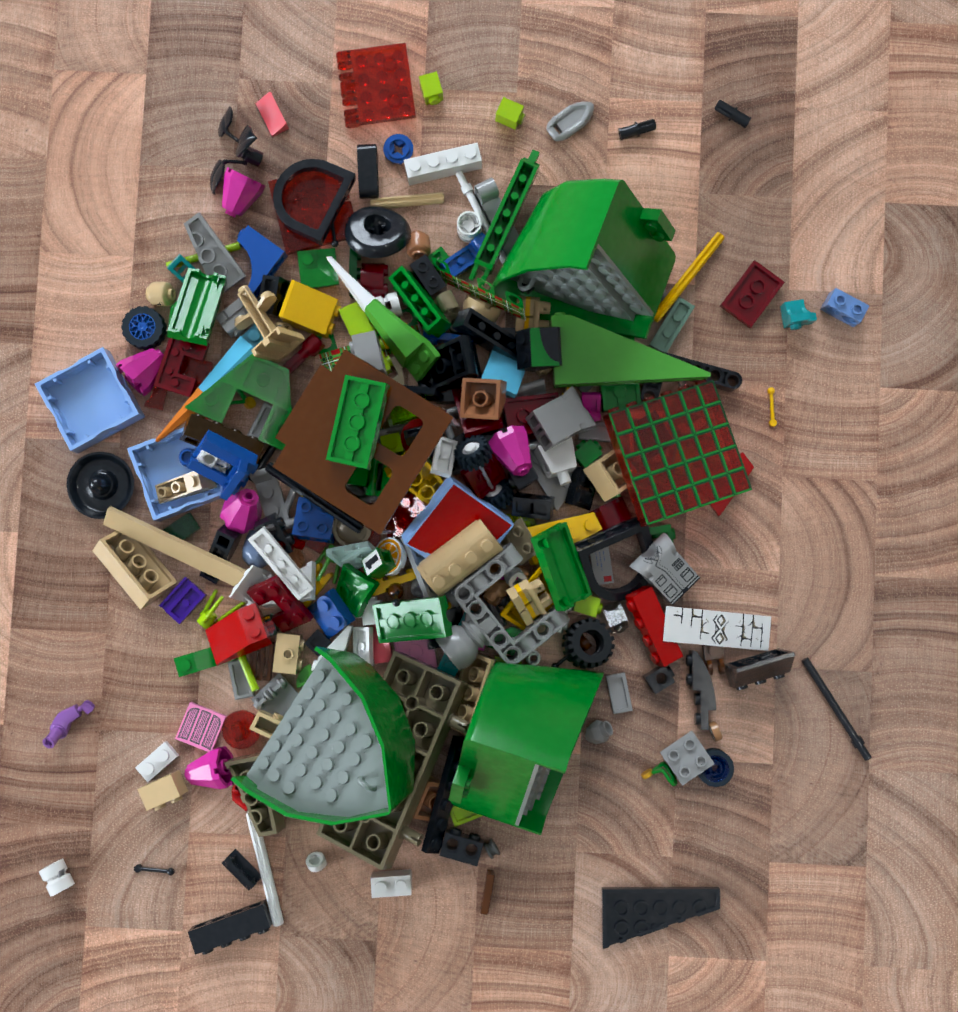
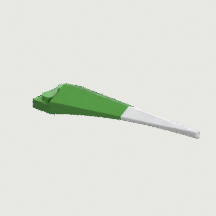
M332 256L326 257L403 368L406 367L416 381L422 380L441 356L429 340L372 296Z

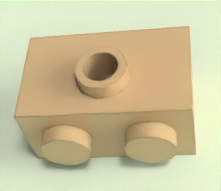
M277 633L272 672L296 675L299 673V670H302L303 659L300 657L301 651L305 649L303 635Z
M261 709L257 712L249 729L270 739L284 716L276 712L271 714Z
M180 770L137 789L146 811L152 808L157 811L165 807L168 801H171L173 804L183 799L182 795L188 792Z

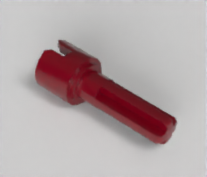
M315 333L302 342V348L283 365V367L289 369V375L310 356L315 357L325 348V344Z

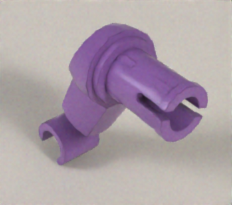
M86 700L80 707L76 704L60 711L50 726L49 734L43 739V745L46 748H53L59 739L67 736L71 723L82 716L81 711L83 710L88 715L93 711L95 705L91 701Z

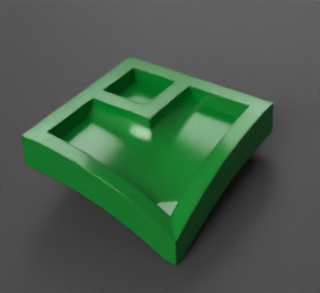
M335 248L297 251L300 281L302 284L313 289L339 285L338 274L326 258L332 256L336 260Z
M350 563L343 564L336 592L350 612L358 618L363 616L370 598L380 583L367 577Z

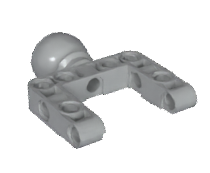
M511 542L503 546L504 550L498 553L452 589L456 601L466 612L465 621H462V626H451V636L435 638V640L460 671L469 667L478 655V647L484 648V645L493 646L506 663L517 664L570 621V618L564 611H556L554 606L547 611V614H540L533 620L532 624L526 625V628L517 636L510 637L479 597L481 593L523 560V557ZM492 564H499L497 572H490ZM462 588L468 589V594L464 597L458 596V592ZM473 604H480L477 612L470 611ZM540 625H546L544 632H537ZM498 634H503V635H504L502 641H500V642H495V641H494L496 635H498ZM514 649L515 654L512 657H507L508 650Z

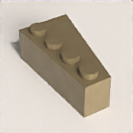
M260 753L232 758L224 764L230 770L232 777L246 776ZM237 786L241 794L240 798L246 804L249 811L248 815L259 837L277 834L285 828L282 814L247 794Z

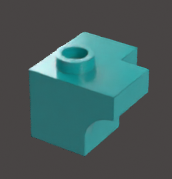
M804 299L784 302L780 306L783 328L797 330L802 328L803 325H810L817 320L816 313L806 309Z

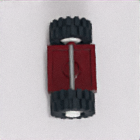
M471 435L470 439L466 437L465 441L461 440L459 442L460 445H456V449H454V456L463 469L460 473L469 489L478 498L489 502L500 511L501 508L505 510L507 508L506 505L510 506L512 504L514 492L506 479L503 480L506 476L503 468L484 436L477 435L475 437V435Z

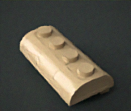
M479 519L478 521L475 520L422 560L417 569L438 596H443L504 549L482 520Z

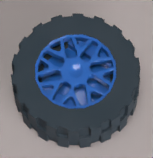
M147 306L132 308L130 312L125 314V318L122 320L121 329L123 330V336L127 342L140 350L155 349V347L161 345V342L165 340V335H167V324L164 318L153 308Z

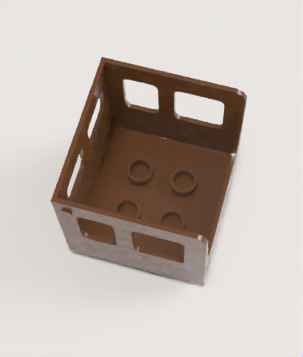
M344 350L332 371L322 365L319 366L275 438L286 445L272 467L355 518L369 530H374L380 535L395 533L397 529L388 524L446 429L449 425L460 429L461 425L453 416L446 413L447 410L444 408H438L349 351ZM345 375L379 381L390 385V389L387 391V402L381 428L392 410L397 406L406 409L423 422L422 428L404 455H397L377 441L373 458L388 466L392 470V476L376 502L372 505L360 500L346 489V485L357 467L326 460Z

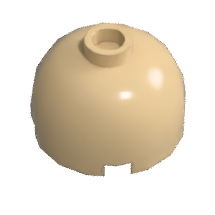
M470 294L466 295L463 304V310L472 308L494 323L497 321L502 310Z

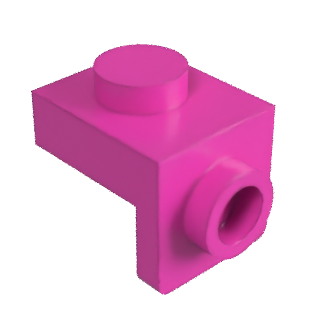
M582 392L581 401L583 406L595 422L601 421V392Z

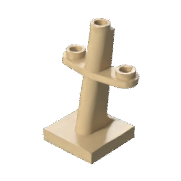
M243 285L238 289L239 293L237 295L248 313L235 318V327L238 330H243L255 323L263 336V340L251 350L254 357L277 363L281 362L305 340L302 333L279 326L275 327L266 312L277 300L274 293H271V291L263 292L258 302L248 285Z

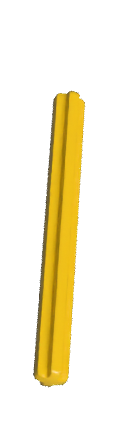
M717 232L659 304L654 317L655 322H659L725 239L724 235Z

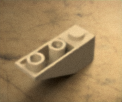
M192 471L157 484L155 488L159 504L217 488V484Z

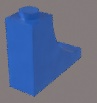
M247 225L245 229L243 228L239 232L237 242L247 251L250 257L252 275L248 286L257 298L260 293L263 275L274 276L288 256L285 251Z

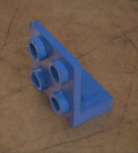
M298 497L292 535L296 539L334 544L335 537L332 533L334 517L305 497Z

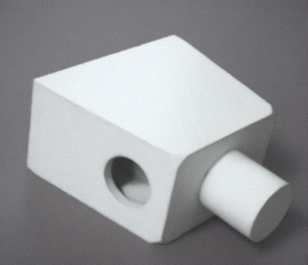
M572 437L547 451H544L541 445L537 446L534 450V455L546 477H558L561 486L571 483L569 473L573 472L577 467Z

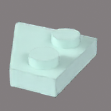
M369 541L328 548L326 549V556L341 568L343 564L350 563L353 567L359 569L363 567L361 560L376 547Z

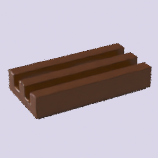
M275 642L269 645L267 676H263L266 647L261 648L259 676H256L259 650L253 651L252 672L256 680L271 681Z
M487 869L480 914L487 915L489 913L495 879L494 870Z

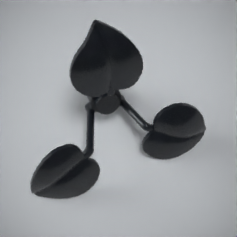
M230 106L220 121L218 136L223 137L224 134H227L239 143L236 149V157H241L243 160L224 159L222 161L219 159L210 176V188L214 195H216L215 190L223 177L227 163L243 165L250 163L258 167L263 158V152L250 147L257 139L251 126L247 125L244 128L239 139L229 132V126L233 118V111Z

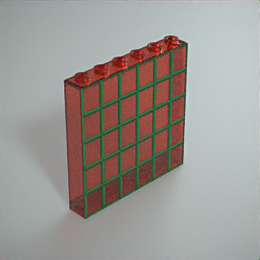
M706 379L695 382L693 387L684 385L677 388L678 391L674 393L668 390L661 393V397L654 398V395L644 398L643 402L639 404L636 401L630 402L623 409L614 407L607 410L608 414L603 416L641 527L752 490L714 380L706 382Z

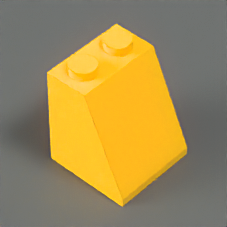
M291 280L279 317L283 322L289 323L294 328L315 333L317 336L328 339L329 334L332 335L335 324L333 322L335 317L339 316L341 306L338 299Z

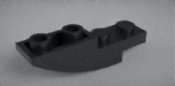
M689 650V655H686V666H689V674H686V685L689 686V689L697 691L694 694V704L697 705V713H694V723L700 730H709V710H716L714 687L709 672L699 654L694 650Z

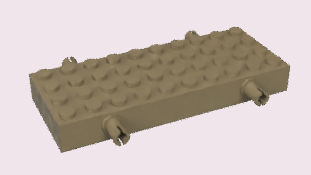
M398 651L393 652L383 679L400 697L415 739L414 791L389 815L332 826L320 824L316 833L380 870L392 868L404 839L415 844L417 847L422 843L419 839H423L424 835L409 828V825L450 728L453 727L466 734L468 730L466 727H469L470 724L469 721L456 716L469 683Z

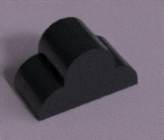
M460 335L435 347L441 356L424 378L417 381L418 386L423 384L444 392L449 389L462 387V378L481 379L482 373L475 342H471V337L468 335Z

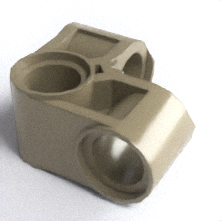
M447 290L440 293L436 300L437 306L453 326L458 312L461 310L452 291ZM452 326L449 328L451 334L462 335L454 330Z

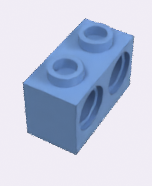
M835 288L828 294L820 310L855 327L861 323L869 305Z

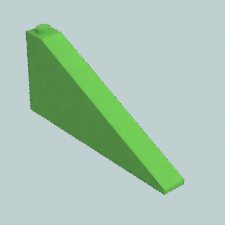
M557 312L550 317V327H560L562 366L553 368L554 388L571 387L572 385L574 387L695 381L707 380L711 377V373L573 315H566L565 312Z

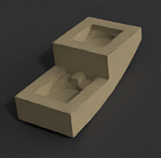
M393 356L390 359L397 376L392 379L405 385L402 366L396 357Z

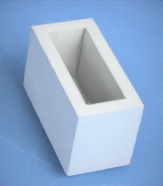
M411 869L372 872V898L408 896L412 894Z

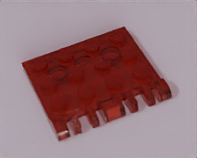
M406 43L346 50L336 53L338 70H350L353 68V72L341 73L339 75L341 97L345 98L342 100L343 106H355L356 104L358 108L344 111L346 128L416 118Z

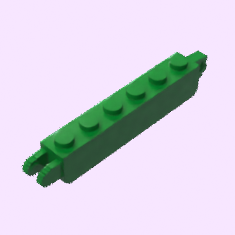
M532 149L528 159L525 157L521 158L475 257L474 267L469 276L470 280L473 281L476 278L478 270L484 272L481 279L487 281L489 274H492L538 174L540 164L536 162L540 152Z

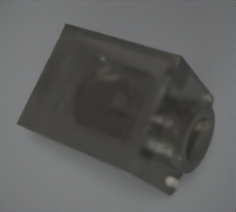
M620 601L602 606V611L612 631L611 634L622 633L629 627L627 616Z

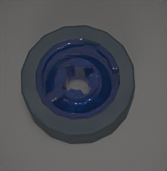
M705 749L715 763L714 765H717L718 768L716 771H712L711 766L700 773L698 777L708 786H724L730 782L734 774L732 759L720 749Z

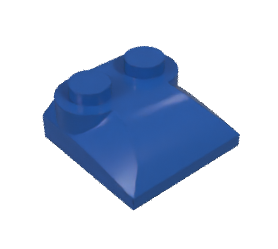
M334 588L320 596L307 608L329 639L356 620Z

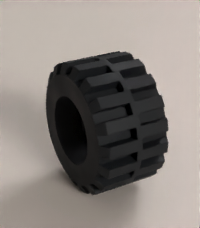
M587 618L570 625L571 627L567 628L566 634L562 637L565 641L561 644L562 647H565L563 654L568 655L567 660L569 662H574L573 666H580L581 669L598 667L609 660L608 657L612 656L613 652L611 649L615 648V644H612V641L615 639L614 636H610L612 631L610 628H605L607 624L604 622L600 623L598 619L592 620V618ZM583 633H588L595 639L596 649L592 655L585 653L580 646V638Z

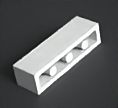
M473 143L405 159L404 165L408 183L411 186L453 176L459 171L466 173L482 169V159L478 143Z

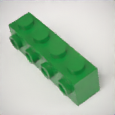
M401 265L388 278L393 284L394 291L402 296L403 303L413 311L412 315L418 322H421L423 325L422 329L429 336L432 334L439 338L452 326L410 270Z

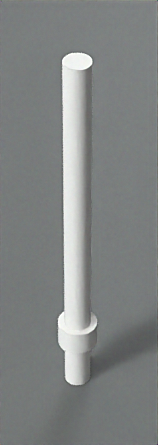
M459 171L455 175L461 185V191L464 196H467L474 212L481 218L482 227L485 233H487L490 224L473 193L474 189L471 183H468L463 172ZM502 250L499 260L503 265L507 257Z

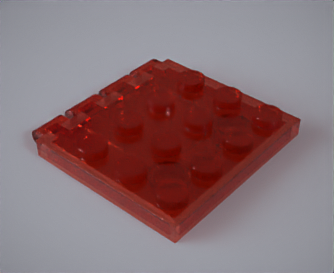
M309 171L301 173L287 184L283 193V207L291 218L317 230L341 186L339 183L342 182L320 172ZM278 179L268 181L272 200L274 187ZM351 201L344 202L334 222L336 240L338 242L346 240V223L351 214L354 213ZM277 215L287 255L297 253V251L321 247V245L289 230ZM331 230L322 246L329 245L333 241Z

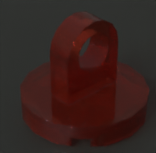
M238 710L228 715L222 726V734L226 743L236 749H247L254 745L261 735L249 729L256 715L247 710Z

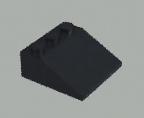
M777 648L724 664L730 687L742 690L748 688V684L751 683L759 685L766 683L768 678L780 679L785 677V673L791 671L795 653Z

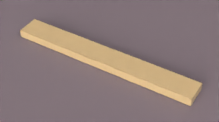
M112 506L107 509L103 525L232 586L237 585L244 576L246 569Z

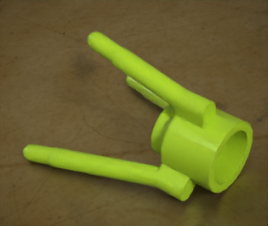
M215 589L204 609L199 614L200 617L197 619V622L203 628L208 629L238 610L245 602L239 603L216 620L217 615L214 611L224 597L220 596L209 610L218 592Z

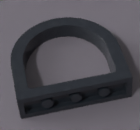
M306 159L292 164L280 175L274 187L273 203L280 221L292 232L322 246L356 181L355 173L320 159ZM309 171L320 172L342 182L317 230L291 218L283 207V193L287 184L295 176Z
M639 515L574 543L590 589L603 599L609 601L626 600V595L648 584L642 574L637 573L635 578L623 587L605 588L597 583L589 559L590 554L635 534L640 545L641 554L645 553L653 541L646 520Z

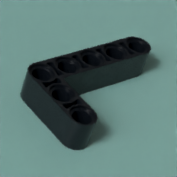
M660 351L710 373H715L717 381H714L717 389L732 392L742 384V377L737 372ZM708 378L707 380H695L691 382L702 384L712 380ZM728 378H733L736 385H729ZM662 382L656 384L642 383L640 390L641 403L646 401L644 399V394L646 393L651 394L653 399L658 398ZM713 383L705 384L714 388ZM657 400L648 402V407H651Z

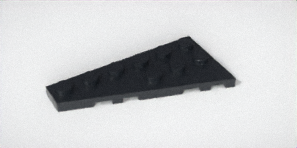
M602 887V948L606 949L610 945L623 943L637 936L641 937L667 928L668 925L684 922L686 919L694 916L699 917L719 910L720 888Z

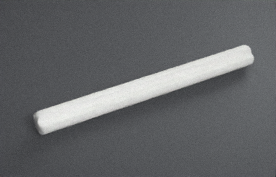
M247 812L246 818L272 924L274 927L282 925L284 920L263 836H258L248 815L249 812Z

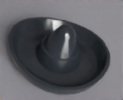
M377 206L364 207L357 210L348 218L345 227V239L349 247L357 254L368 258H384L398 253L407 246L412 233L407 220L400 214Z
M93 452L82 456L71 467L67 477V492L71 503L80 513L94 519H105L107 509L110 506L121 511L129 503L134 491V477L128 464L120 457L107 452Z

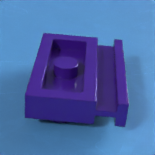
M184 577L159 606L178 624H182L207 595L191 582L188 577Z

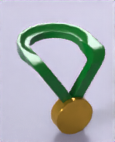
M237 389V392L243 400H235L230 404V406L244 404L249 410L256 406L254 398H246L239 389Z
M661 762L653 769H647L641 774V777L645 780L653 774L662 772L673 787L678 784L673 771L666 762Z

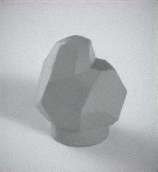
M596 720L586 728L585 738L593 744L605 743L609 736L613 734V728L608 721Z

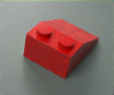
M256 603L234 611L205 630L217 666L272 644L262 611Z

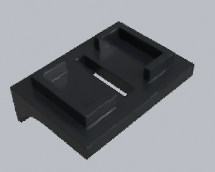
M576 467L572 472V482L569 484L565 504L590 511L596 489L583 471L585 468ZM583 486L585 488H588L589 492L579 489V487Z

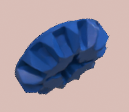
M394 134L384 143V154L393 164L399 163L401 165L405 159L413 156L412 141L403 134ZM394 144H395L396 146H398L399 148H400V147H403V148H402V153H403V155L400 154L399 152L394 153V152L396 151Z

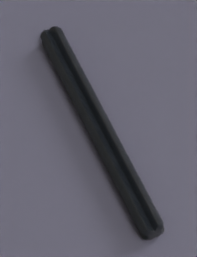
M268 463L265 468L267 473L356 533H360L363 530L364 525L272 467L274 463Z

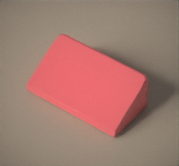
M271 92L255 103L272 137L289 129Z
M376 625L368 626L373 627L374 663L389 662L393 654L391 642L379 643Z

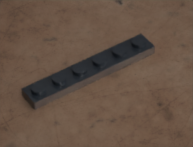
M453 735L423 841L422 852L439 854L442 847L449 816L453 808V804L449 801V796L459 765L465 739L463 736Z

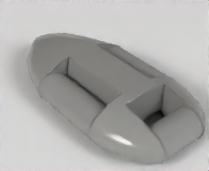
M583 101L569 105L548 122L547 132L554 141H563L570 138L589 122L594 112V104ZM554 127H557V129L560 131V134L555 130Z

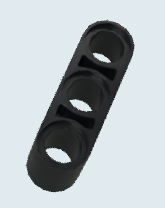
M358 144L360 199L379 198L377 145Z

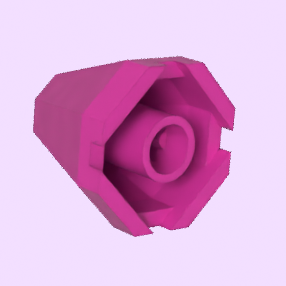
M227 167L224 174L222 207L226 209L225 213L232 217H236V215L242 216L263 193L266 186Z
M151 348L122 359L116 364V368L120 374L124 372V379L138 393H142L145 397L153 388L164 354L159 349L154 350Z
M511 425L507 427V432L503 433L502 430L496 432L488 443L496 459L513 475L524 476L532 468L529 438L524 426Z
M246 488L230 496L227 501H224L220 518L225 521L227 529L241 534H245L251 529L254 530L255 522L260 520L262 515L258 495L254 490Z
M226 746L211 750L187 765L184 773L186 780L191 785L215 789H224L234 785L231 780L232 774L224 764L233 758L232 753Z

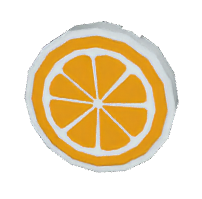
M391 537L383 539L376 547L389 550L396 567L387 573L386 576H394L400 573L398 571L404 568L407 560V553L404 545L401 543L402 541Z

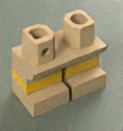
M519 296L523 300L526 320L516 316L515 331L527 328L549 327V320H539L540 314H550V302L540 301L539 297Z
M539 578L530 583L525 579L506 590L527 626L534 622L532 619L537 615L547 614L545 608L553 603L547 592L537 596V594L545 590Z

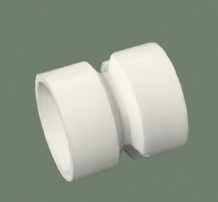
M465 211L457 219L458 236L466 243H470L481 233L482 223L477 213Z
M397 292L388 293L385 298L382 296L375 297L385 307L386 303H391L392 309L390 311L397 317L403 316Z
M63 858L39 871L42 880L48 883L46 888L50 897L75 884L71 874L66 873L68 868Z

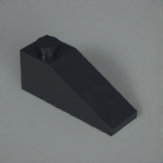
M225 524L217 530L209 553L230 561L243 534L227 529ZM203 571L199 575L214 584H217L220 580Z

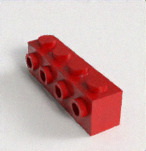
M642 586L626 595V606L633 613L635 626L641 631L642 641L651 653V661L655 665L666 667L683 657L677 642L663 641L665 614L651 586Z

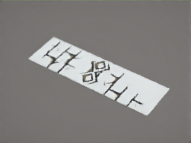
M666 606L663 641L768 651L771 616Z

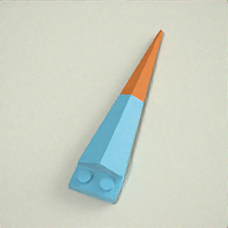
M255 324L236 340L155 440L156 442L161 441L184 424L191 414H197L186 409V405L253 354L251 350L263 340V336Z

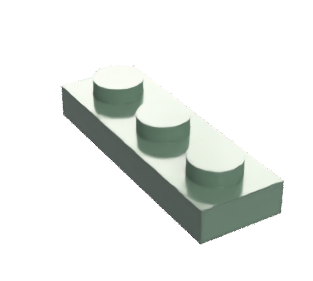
M678 297L649 346L657 351L667 353L695 306Z

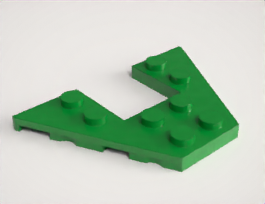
M251 354L185 406L190 411L222 424L237 389L272 404L273 407L258 440L283 450L286 444L275 437L292 411L289 369L269 360L254 357Z

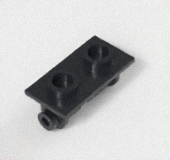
M237 849L222 862L248 891L261 879L260 873Z

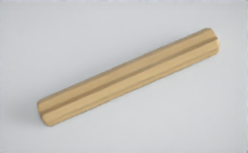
M443 192L371 198L370 206L398 208L443 204L444 194Z

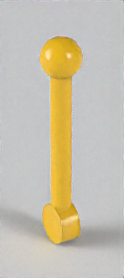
M769 387L767 390L770 396L771 420L769 425L774 427L777 425L774 417L773 394L775 389Z

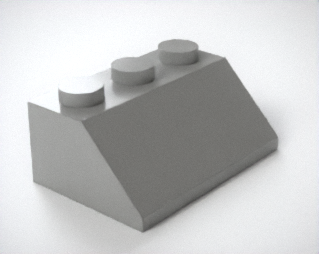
M375 330L351 335L352 342H349L351 353L387 375L381 345Z

